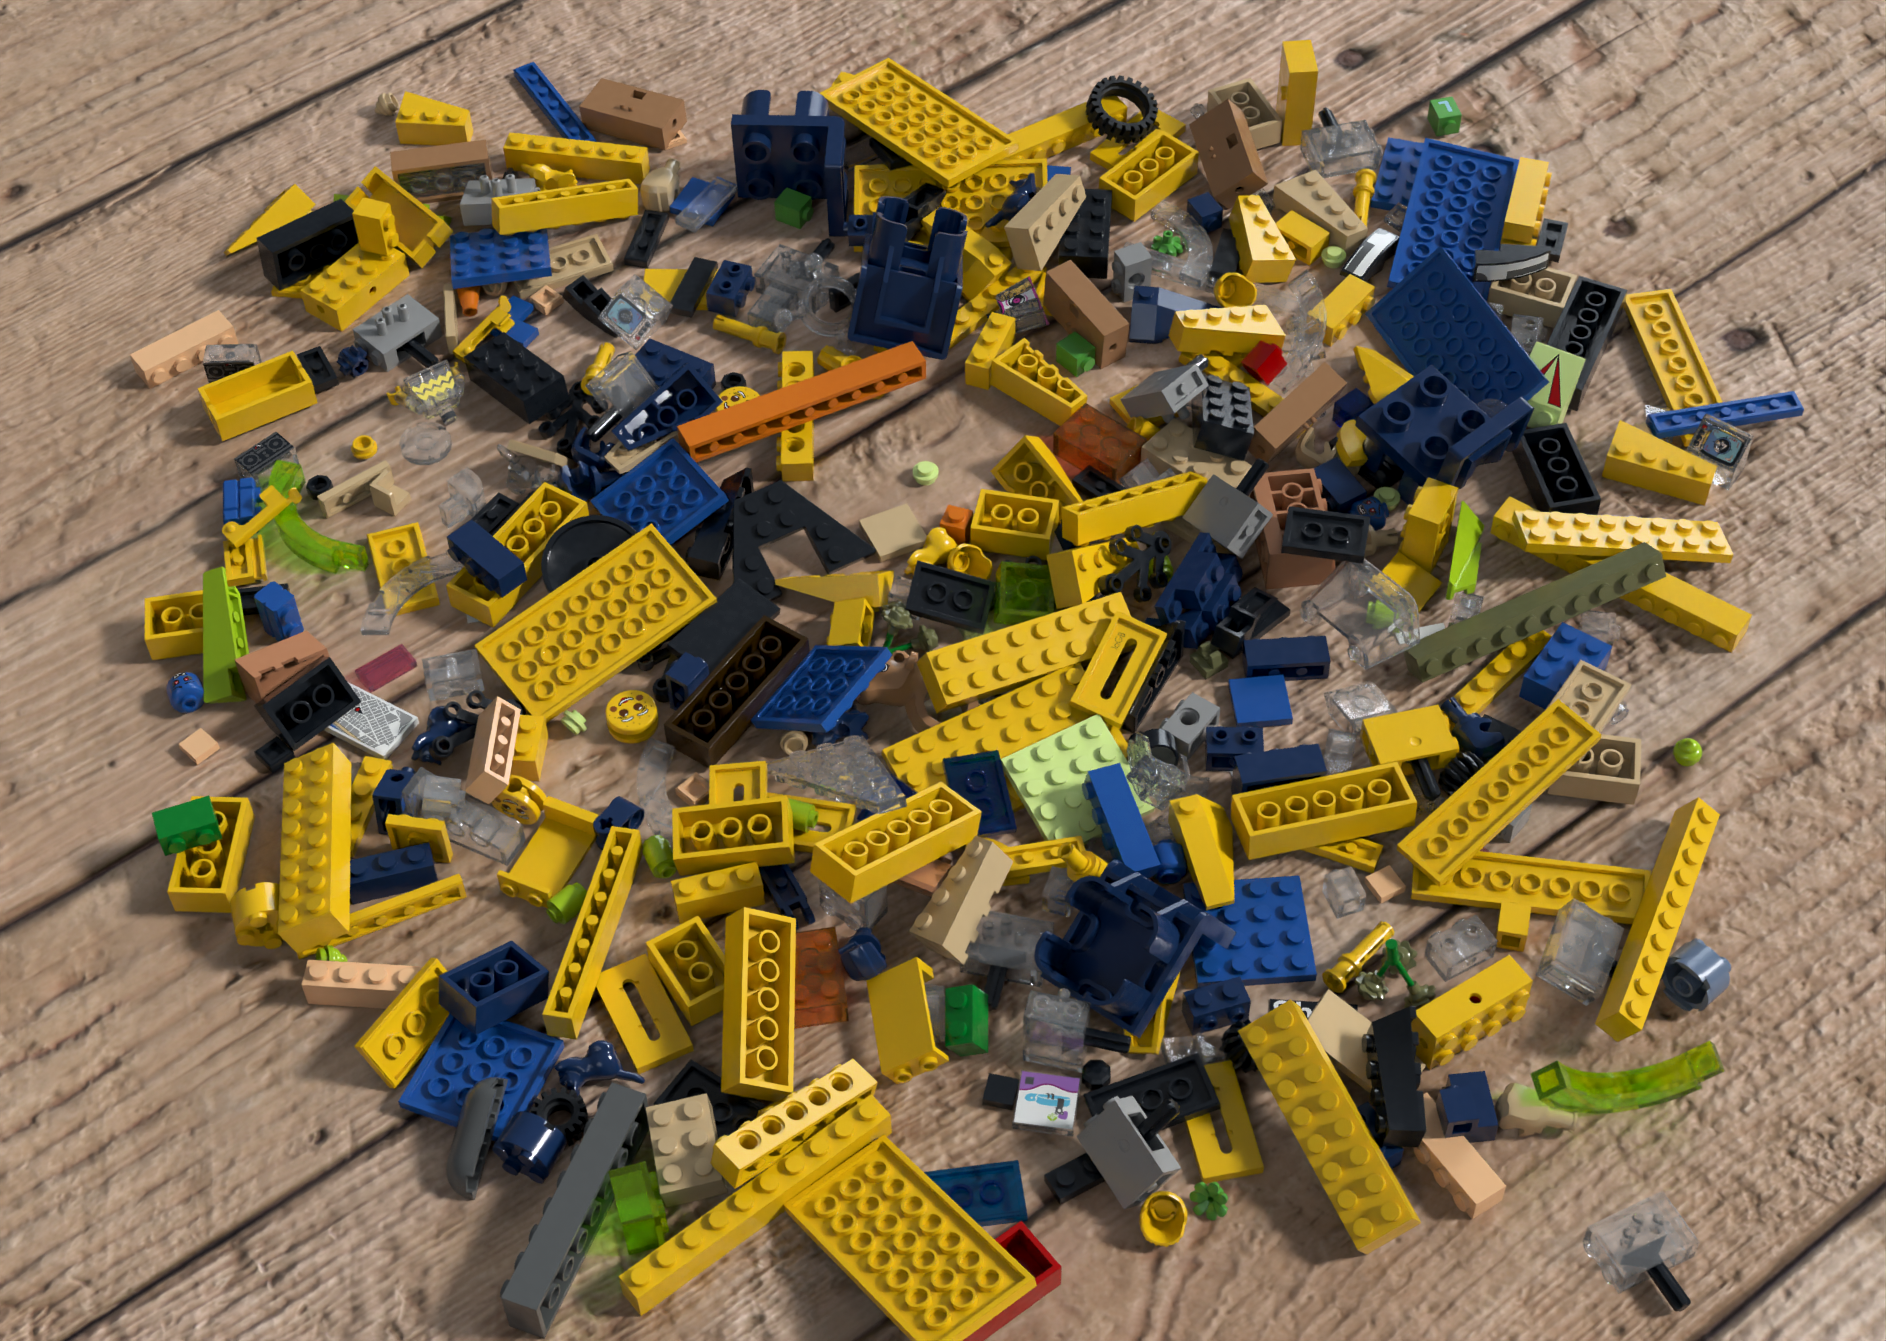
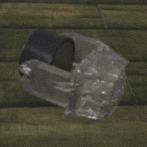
M1150 729L1143 733L1137 732L1136 740H1129L1127 755L1131 771L1126 777L1133 785L1134 791L1141 801L1163 811L1169 805V801L1174 800L1184 790L1191 776L1187 757L1178 753L1175 738L1167 730Z

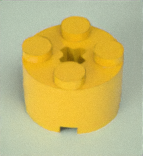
M271 882L256 883L254 889L246 891V888H243L234 894L230 901L238 944L255 947L265 946L267 949H276L282 945V940L284 939L278 934L280 884Z

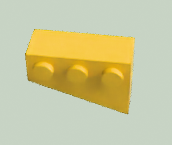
M405 91L395 121L400 144L439 146L471 141L473 127L469 110Z

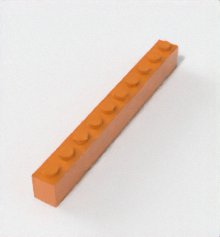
M913 341L679 425L677 426L679 444L696 463L924 380L926 379V360Z

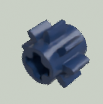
M353 345L344 348L338 355L337 363L340 365L339 370L345 376L350 374L353 378L364 374L370 362L366 358L368 353L361 347L356 348Z

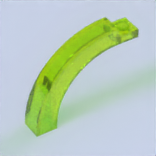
M276 460L269 478L268 487L273 485L286 499L289 497L288 491L291 488L295 487L301 493L306 483L301 464ZM290 503L288 507L273 518L277 531L285 545L295 555L310 565L337 574L340 566L366 571L369 561L365 546L331 539L314 531L298 515V504Z
M1708 1041L1671 1059L1628 1071L1608 1073L1586 1072L1567 1067L1557 1060L1530 1074L1539 1101L1568 1112L1600 1114L1641 1109L1680 1098L1702 1089L1701 1082L1725 1072L1715 1044Z

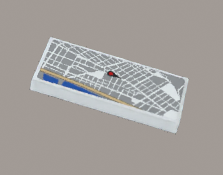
M349 683L361 700V703L325 728L324 731L377 758L387 760L419 724L418 717Z

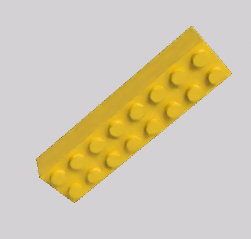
M1118 592L925 653L916 663L936 714L1022 687L1057 670L1080 663L1082 667L1089 665L1116 611L1131 617L1122 593ZM1128 641L1121 654L1130 652L1136 647V643Z
M334 743L317 748L310 753L284 763L278 934L297 954L349 933L351 762Z
M1290 999L1238 1030L1357 1250L1367 1255L1421 1224L1420 1219L1301 1007Z

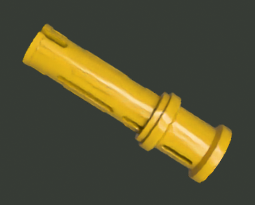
M1360 169L1355 174L1357 184L1353 189V196L1356 199L1354 213L1367 227L1369 204L1372 196L1375 194L1373 184L1376 182L1377 177L1375 172L1370 169Z
M719 314L716 316L717 319L714 318V330L751 341L757 348L765 347L771 349L775 354H780L786 345L787 338L783 332L775 333L769 331L765 326H750Z
M605 342L604 345L602 343L599 346L593 364L587 367L585 376L581 380V388L588 395H598L604 388V383L608 378L607 369L615 352L614 346L610 343Z
M1379 922L1350 953L1342 954L1338 958V963L1332 969H1327L1322 974L1323 981L1327 987L1334 992L1342 993L1346 989V984L1352 978L1359 976L1364 963L1387 940L1394 936L1392 926L1387 922Z

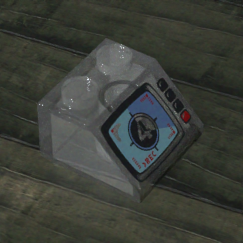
M634 274L619 288L598 319L637 350L667 321L673 305Z
M1705 414L1686 452L1716 465L1717 468L1712 483L1729 490L1744 470L1754 436L1709 414Z

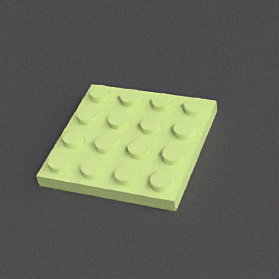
M1098 714L1004 757L999 763L1045 841L1082 836L1083 843L1086 845L1102 837L1103 833L1100 825H1096L1092 817L1093 807L1091 802L1085 799L1082 791V783H1084L1087 772L1120 763L1141 817L1154 812L1155 809L1153 802Z

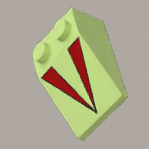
M1536 342L1529 357L1548 379L1549 383L1527 401L1534 407L1527 425L1530 428L1563 423L1586 360L1574 354Z

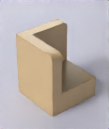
M384 470L369 485L374 506L393 516H396L411 501L409 492L393 484L391 472L388 470Z

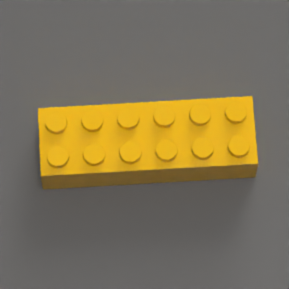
M544 482L493 535L497 541L524 562L527 580L502 598L495 591H489L477 576H471L464 566L446 585L451 606L494 628L542 576V556L545 546L552 535L569 521L589 516L587 502Z
M1392 762L1232 795L1231 821L1248 860L1414 826L1417 800L1398 762Z
M939 782L815 843L810 872L851 904L971 842L975 835L977 836L982 811L944 783Z
M743 907L726 917L722 1093L775 1102L793 1093L796 918Z

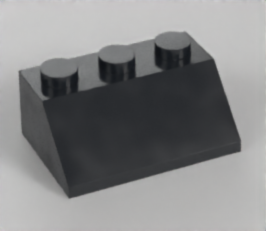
M320 657L256 703L254 707L269 728L295 751L361 703V700L330 657Z

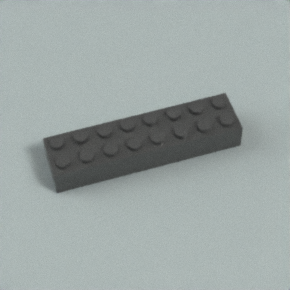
M612 1082L607 1093L603 1092L597 1104L598 1110L594 1118H589L585 1125L584 1137L581 1143L576 1144L572 1150L570 1165L566 1171L563 1170L560 1173L554 1196L546 1200L543 1208V1217L539 1225L535 1224L531 1229L529 1244L525 1252L519 1253L511 1279H507L501 1288L500 1298L510 1327L545 1339L649 1131L646 1112L648 1102L645 1093Z

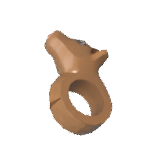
M896 650L893 652L891 658L886 662L885 668L875 675L869 682L868 688L856 698V701L861 705L880 703L889 706H905L907 716L918 733L941 723L933 719L926 711L924 703L930 699V696L916 663L918 661V653L911 651L910 656L905 651ZM975 701L960 707L964 713L978 707L979 703Z

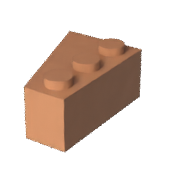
M306 630L237 658L235 663L246 694L254 702L258 703L317 659L329 657L327 648Z

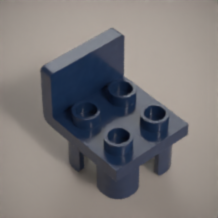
M755 90L749 92L743 99L741 115L732 114L731 119L738 198H753L756 200L778 198L786 188L810 196L812 200L827 199L829 237H845L843 225L847 221L849 191L847 189L848 175L844 172L846 147L844 120L838 116H829L828 101L823 95L815 91L798 92L795 115H769L771 104L770 91Z
M893 196L880 197L872 234H865L859 281L847 337L850 341L887 349L913 341L923 356L944 360L948 355L962 293L963 250L967 237V231H965L967 216L954 209L939 207L935 212L928 246L905 241L907 234L905 222L909 208L908 201Z
M1430 365L1360 414L1355 426L1367 436L1363 445V451L1368 458L1364 463L1366 467L1372 472H1377L1381 469L1386 455L1404 471L1397 489L1400 498L1406 504L1413 505L1415 502L1413 501L1418 486L1423 487L1428 477L1462 489L1467 480L1473 475L1477 466L1496 463L1501 460L1505 451L1512 452L1515 450L1532 416L1534 407L1524 398L1519 397L1490 418L1433 365Z
M1113 860L1106 866L1100 878L1086 876L1073 883L1065 896V902L1080 910L1063 939L1050 931H1045L1036 944L1034 958L1037 967L1042 971V978L1140 1038L1201 935L1227 949L1237 932L1185 899L1182 900L1139 872H1135L1122 862Z

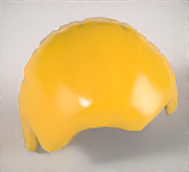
M1234 272L1222 275L1216 281L1213 290L1217 302L1223 308L1252 306L1257 296L1255 285L1247 280L1245 276Z
M965 543L958 545L952 549L947 558V567L950 570L986 580L990 578L992 573V561L975 545Z
M1157 1191L1149 1195L1142 1204L1139 1214L1140 1230L1145 1240L1154 1243L1156 1246L1165 1247L1178 1243L1184 1235L1188 1214L1186 1206L1179 1196L1170 1191Z

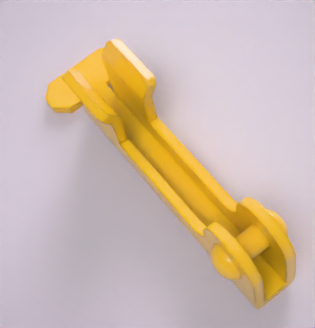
M505 295L500 296L498 300L499 306L452 351L456 358L465 363L464 356L474 351L475 347L494 328L502 333H507L515 325V322L510 319L511 315L508 314L512 306Z
M270 485L259 495L267 507L245 525H239L233 521L226 523L222 528V533L238 549L288 507L290 503L298 504L302 500V496L294 487L288 491L289 497L286 499L273 485Z

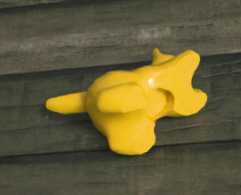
M522 163L520 166L525 173L529 174V178L535 179L536 187H539L540 191L572 187L578 184L572 169L560 172L539 163L532 166Z
M936 527L929 532L923 549L916 550L908 559V566L904 571L905 574H914L917 561L936 566L947 562L949 553L957 544L947 534L946 529Z

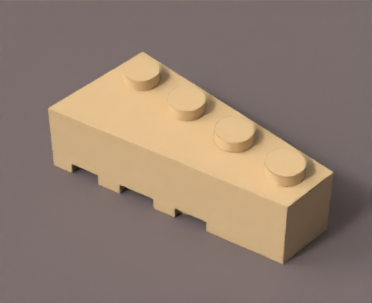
M1316 170L1274 185L1272 207L1277 211L1283 210L1286 213L1292 210L1330 232L1328 247L1338 246L1346 252V257H1348L1367 238L1368 228Z
M1055 174L1005 225L1004 228L1017 269L1042 271L1086 198L1085 189L1079 175Z
M975 835L973 840L966 846L964 853L957 863L950 869L948 876L941 886L933 893L932 899L925 909L917 916L909 932L930 951L964 965L968 957L965 951L969 942L975 943L979 934L976 928L981 918L988 916L991 910L989 901L992 895L999 893L1014 861L992 841Z

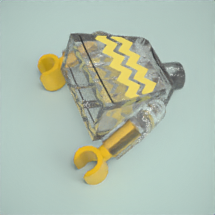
M446 359L404 378L403 391L400 386H396V393L390 394L387 392L386 394L391 405H402L418 415L423 414L426 419H432L439 415L443 423L449 425L458 419L453 409L460 405V397L464 394L465 376L459 370L458 362H454V367L450 368Z

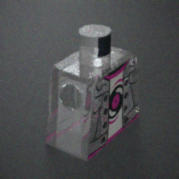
M1030 276L996 295L995 298L1000 309L993 312L1014 317L1015 334L1049 325Z

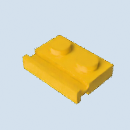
M261 534L257 535L258 538L247 540L238 549L228 540L223 541L226 578L229 587L256 583L255 580L258 579L268 581L264 541Z

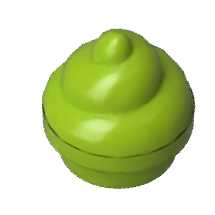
M1685 738L1675 744L1673 755L1677 763L1689 767L1700 761L1702 748L1696 740Z
M325 945L324 948H318L316 951L315 960L347 962L346 956L331 945Z

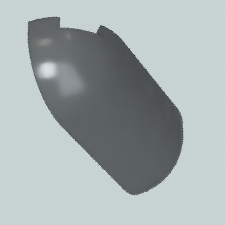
M500 1077L485 1078L474 1084L465 1096L446 1164L448 1182L454 1191L462 1197L473 1200L476 1198L508 1079Z

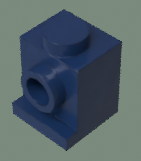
M873 212V215H849V222H844L843 234L848 237L849 246H863L865 234H872L876 212Z

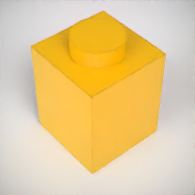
M1501 902L1494 947L1524 952L1528 937L1531 906H1525L1517 902Z

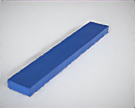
M535 62L513 69L516 79L563 138L596 142L593 135Z
M1795 391L1648 414L1646 422L1653 436L1661 439L1698 433L1702 429L1703 424L1708 425V428L1704 430L1708 431L1713 428H1729L1802 416L1804 408Z

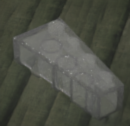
M422 767L418 769L402 790L409 816L424 819L435 818L445 821L450 842L508 866L526 841L523 826L518 820L508 817Z

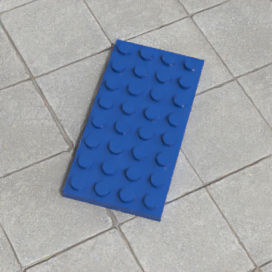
M1425 138L1387 287L1394 288L1441 245L1487 302L1491 282H1472L1475 250L1499 251L1504 221L1519 160Z
M1441 245L1365 313L1411 375L1416 376L1428 366L1433 365L1490 418L1519 397L1524 398L1526 401L1530 400L1549 383L1541 370Z

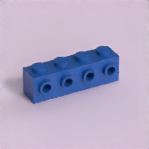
M1117 763L1088 771L1084 783H1082V791L1085 799L1090 800L1093 807L1092 817L1095 824L1100 825L1102 830V843L1105 850L1110 851L1113 860L1122 862L1135 872H1139L1147 878L1155 877L1160 867V862L1121 764Z

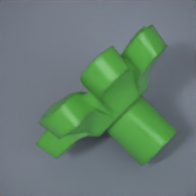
M1164 231L1163 237L1157 235L1153 239L1154 244L1151 246V251H1158L1157 255L1161 258H1165L1166 253H1168L1169 257H1176L1177 253L1183 252L1180 238L1178 236L1173 237L1172 231Z
M1215 1181L1209 1185L1204 1182L1197 1183L1194 1186L1195 1190L1189 1195L1191 1201L1198 1202L1193 1208L1194 1213L1201 1216L1206 1212L1207 1218L1211 1221H1215L1217 1216L1224 1217L1228 1211V1208L1224 1205L1228 1201V1196L1220 1185Z

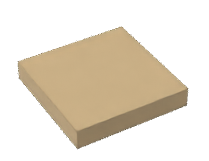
M509 440L507 449L559 467L568 465L570 469H573L575 464L568 457L516 440Z
M907 503L859 520V527L869 544L875 548V554L880 563L923 548L927 535Z

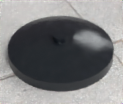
M604 515L583 516L564 524L549 539L542 556V576L548 593L550 594L637 534V532L625 522Z

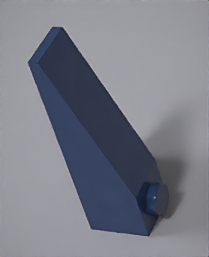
M1135 285L1129 342L1162 343L1163 339L1169 338L1168 335L1176 311L1221 307L1160 287Z
M688 362L667 378L611 432L629 451L677 431V426L709 415L723 401Z

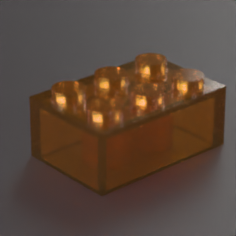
M1085 403L1053 433V454L1081 471L1090 465L1118 484H1121L1140 466L1141 447L1147 442V438Z
M835 927L796 932L794 1029L849 1021Z

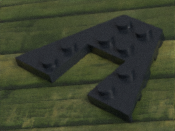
M782 480L733 501L732 585L740 579L770 601L781 597L783 593L779 586L775 585V578L759 550L767 545L804 529L827 575L876 553L875 548Z

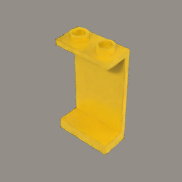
M550 796L543 803L545 819L511 871L507 873L499 870L497 873L500 890L510 897L517 896L527 900L533 906L548 908L547 901L567 886L596 841L598 834L594 830L593 823L599 816Z
M918 957L878 974L872 979L866 980L881 1073L896 1084L909 1082L913 1077L924 1072L933 1071L938 1066L949 1062L948 1055L935 1047L924 983L934 979L933 970Z

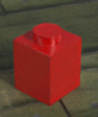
M1261 340L1241 361V364L1251 377L1267 386L1288 363L1283 358V351L1279 346L1274 343L1270 345Z

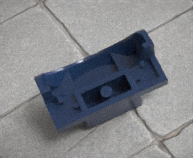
M1200 532L1154 606L1158 618H1146L1144 623L1157 627L1182 620L1185 622L1184 648L1198 649L1203 640L1215 631L1216 625L1229 615L1231 606L1241 597V589L1238 586V582L1242 579L1243 571L1236 555L1217 553L1210 533ZM1182 609H1191V610H1189V611H1187V612L1181 614Z

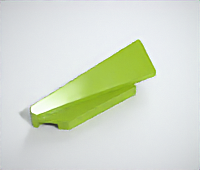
M1464 501L1461 502L1446 600H1452L1454 593L1463 590L1467 595L1474 593L1482 545V543H1479V540L1484 531V524Z
M221 566L203 573L204 702L208 704L242 702L246 700V694L235 659L249 654L240 593L236 586H228L226 569Z

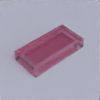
M400 644L356 669L355 673L367 690L372 693L417 667V662L403 644Z

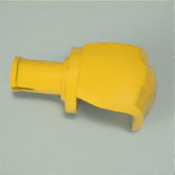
M1070 842L1062 844L1058 849V857L1068 864L1067 875L1074 883L1086 876L1100 878L1108 865L1091 851L1079 852Z

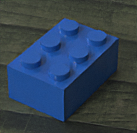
M1562 622L1524 675L1519 697L1546 709L1580 660L1604 671L1609 661L1612 646Z

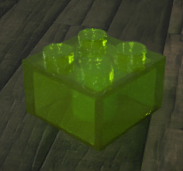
M1001 561L996 571L994 623L1016 625L1054 613V593L1048 565Z
M646 1161L608 1171L628 1254L633 1255L663 1245L665 1243L664 1233L669 1232L655 1171L648 1172Z

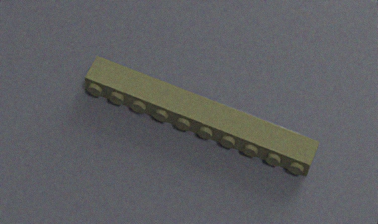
M1646 542L1403 646L1407 669L1423 683L1666 577L1662 553Z

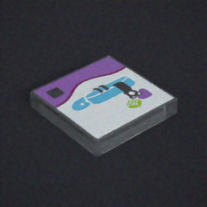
M1021 1070L1012 1129L1073 1137L1082 1078Z

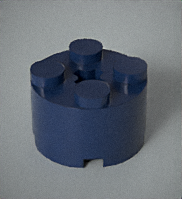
M519 1111L510 1118L492 1150L504 1162L502 1168L506 1172L515 1176L521 1173L528 1176L534 1182L543 1184L567 1145L565 1136L556 1127L553 1131L545 1127L544 1125L547 1120L530 1112Z

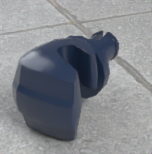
M583 427L572 444L571 455L573 461L577 464L578 461H582L588 466H595L599 473L607 472L612 466L605 461L604 456L616 444L609 442L605 445V442L602 440L600 441V451L597 453L591 452V440L587 438V428Z
M578 461V468L570 469L568 465L560 468L556 487L583 501H587L597 496L601 488L609 487L621 478L623 474H619L616 470L599 473L595 466H588L584 462Z
M1451 697L1450 701L1447 699L1441 705L1440 709L1455 725L1451 734L1453 737H1456L1460 752L1469 751L1480 758L1482 762L1493 758L1505 747V739L1500 732H1484L1489 730L1492 722L1491 719L1482 718L1478 713L1468 715L1456 701L1455 697Z
M866 927L859 928L849 938L847 944L838 950L845 971L854 981L872 979L887 967L885 955L881 953L879 940L874 934H871L872 930Z

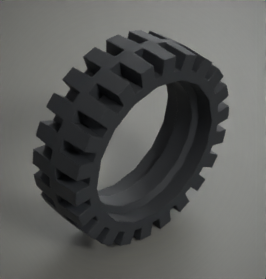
M1115 75L1110 76L1109 79L1103 78L1093 88L1086 105V115H1088V122L1092 123L1091 127L1094 130L1099 128L1098 134L1101 136L1107 134L1106 139L1110 141L1114 137L1116 143H1121L1122 139L1125 144H1130L1131 140L1133 143H1136L1139 139H1144L1153 127L1158 113L1157 100H1153L1155 97L1153 93H1148L1149 88L1146 86L1141 88L1142 83L1138 80L1136 83H1133V78L1130 77L1127 80H1124V76L1120 75L1117 80ZM1107 96L1126 98L1140 109L1143 119L1137 123L1117 121L1103 109L1101 99Z

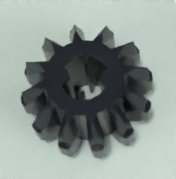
M1469 751L1461 752L1456 758H1451V761L1445 765V769L1440 772L1438 784L1451 796L1484 766V763Z
M1249 1019L1243 1022L1238 1020L1236 1023H1233L1223 1033L1221 1038L1223 1043L1220 1048L1222 1052L1227 1054L1225 1060H1231L1234 1063V1069L1241 1067L1244 1073L1251 1070L1254 1072L1259 1070L1238 1030L1251 1023Z

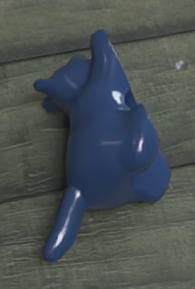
M1029 173L1026 179L1010 181V184L1014 187L1013 193L1005 200L1002 210L986 222L985 227L996 226L1004 219L1010 221L1041 190L1035 185L1034 173Z
M853 705L850 711L844 712L832 730L827 733L811 732L813 736L812 743L821 750L829 751L834 748L837 739L844 738L854 743L866 742L868 734L862 731V728L867 724L869 716L865 712L857 710V706Z
M445 706L433 708L428 716L427 731L418 735L412 746L414 752L411 759L416 761L420 758L421 762L436 763L440 766L442 764L441 761L435 760L429 753L431 742L438 736L449 738L473 725L456 719H446L443 715V708ZM439 743V747L442 749L445 744Z
M598 1040L589 1045L585 1057H570L554 1066L556 1071H558L560 1084L569 1091L571 1089L576 1091L577 1096L580 1095L581 1087L589 1081H603L616 1078L639 1084L645 1082L644 1077L638 1073L623 1070L617 1053L614 1050V1045L605 1040Z

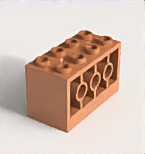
M1314 468L1264 473L1249 494L1251 499L1273 514L1255 540L1266 590L1330 584L1331 572H1335V560L1281 553L1289 506L1327 511L1326 499L1321 498L1322 482L1321 479L1316 478Z

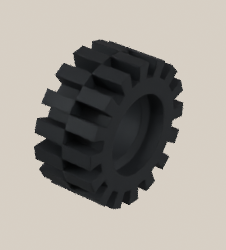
M561 1087V1093H557L556 1088H552L551 1095H548L546 1091L541 1094L542 1101L538 1098L535 1099V1107H531V1113L547 1120L544 1126L551 1131L555 1127L559 1129L565 1136L568 1145L572 1146L574 1145L573 1138H576L578 1141L582 1139L581 1132L584 1133L585 1125L589 1120L586 1105L581 1095L577 1096L576 1091L571 1089L568 1094L567 1088ZM566 1110L571 1113V1119L562 1125H552L548 1122L549 1116L556 1111Z

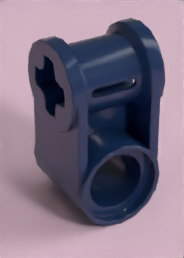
M621 796L614 798L593 823L594 830L598 834L596 837L598 848L603 850L611 826L637 829L644 819V809Z

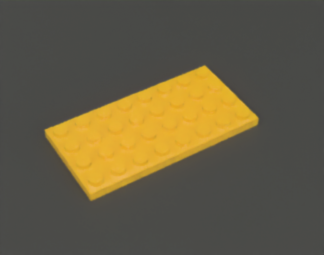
M890 58L820 92L828 101L829 109L947 188L1018 150L1019 142Z
M1047 158L999 160L949 188L914 165L891 171L885 164L855 165L854 215H873V212L877 210L880 197L893 196L905 198L927 182L946 190V195L939 207L954 209L967 216L966 226L996 247H1010L1004 228L1009 221L1004 219L996 226L989 228L985 227V224L1002 210L1005 200L1013 193L1014 187L1010 184L1011 180L1026 179L1029 173H1034L1036 187L1042 189L1047 184ZM924 227L909 241L929 243V237ZM853 246L854 252H862L863 246Z
M651 523L474 646L506 688L522 704L525 711L529 715L545 716L547 724L692 622L706 608L715 604L717 598Z
M1080 663L1057 670L884 748L881 755L893 776L915 792L919 793L942 782L982 811L979 823L980 829L1025 808L1000 766V760L1092 717L1069 705L1085 671ZM1104 722L1127 760L1131 759L1133 752L1119 728Z
M885 1135L876 1139L783 1204L786 1213L911 1341H963L1037 1286L1035 1277Z

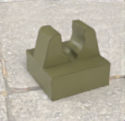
M1207 641L1190 655L1189 662L1205 679H1208L1226 669L1229 660L1216 646Z

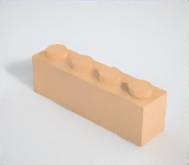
M217 310L130 354L136 373L151 389L238 345V340L233 325Z
M498 696L478 716L465 787L467 793L487 804H490L509 784L521 709Z
M308 960L302 988L308 1004L387 1009L421 970L422 966Z
M1425 1093L1423 1097L1426 1133L1419 1147H1412L1415 1156L1422 1164H1426L1430 1168L1436 1182L1450 1192L1456 1206L1461 1211H1466L1471 1219H1474L1502 1201L1506 1185L1464 1136L1444 1137L1436 1103L1428 1093Z

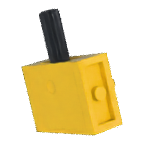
M1439 705L1362 719L1360 738L1371 766L1398 762L1404 776L1415 774L1424 798L1429 799V801H1434L1441 795L1432 770L1445 768V765L1451 761V758H1455L1456 754L1459 753L1458 741L1456 737H1452L1449 731L1448 717L1442 714Z

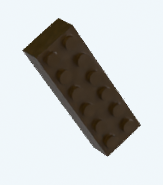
M764 615L664 723L666 744L708 768L710 765H716L753 724L751 719L810 652L809 638Z

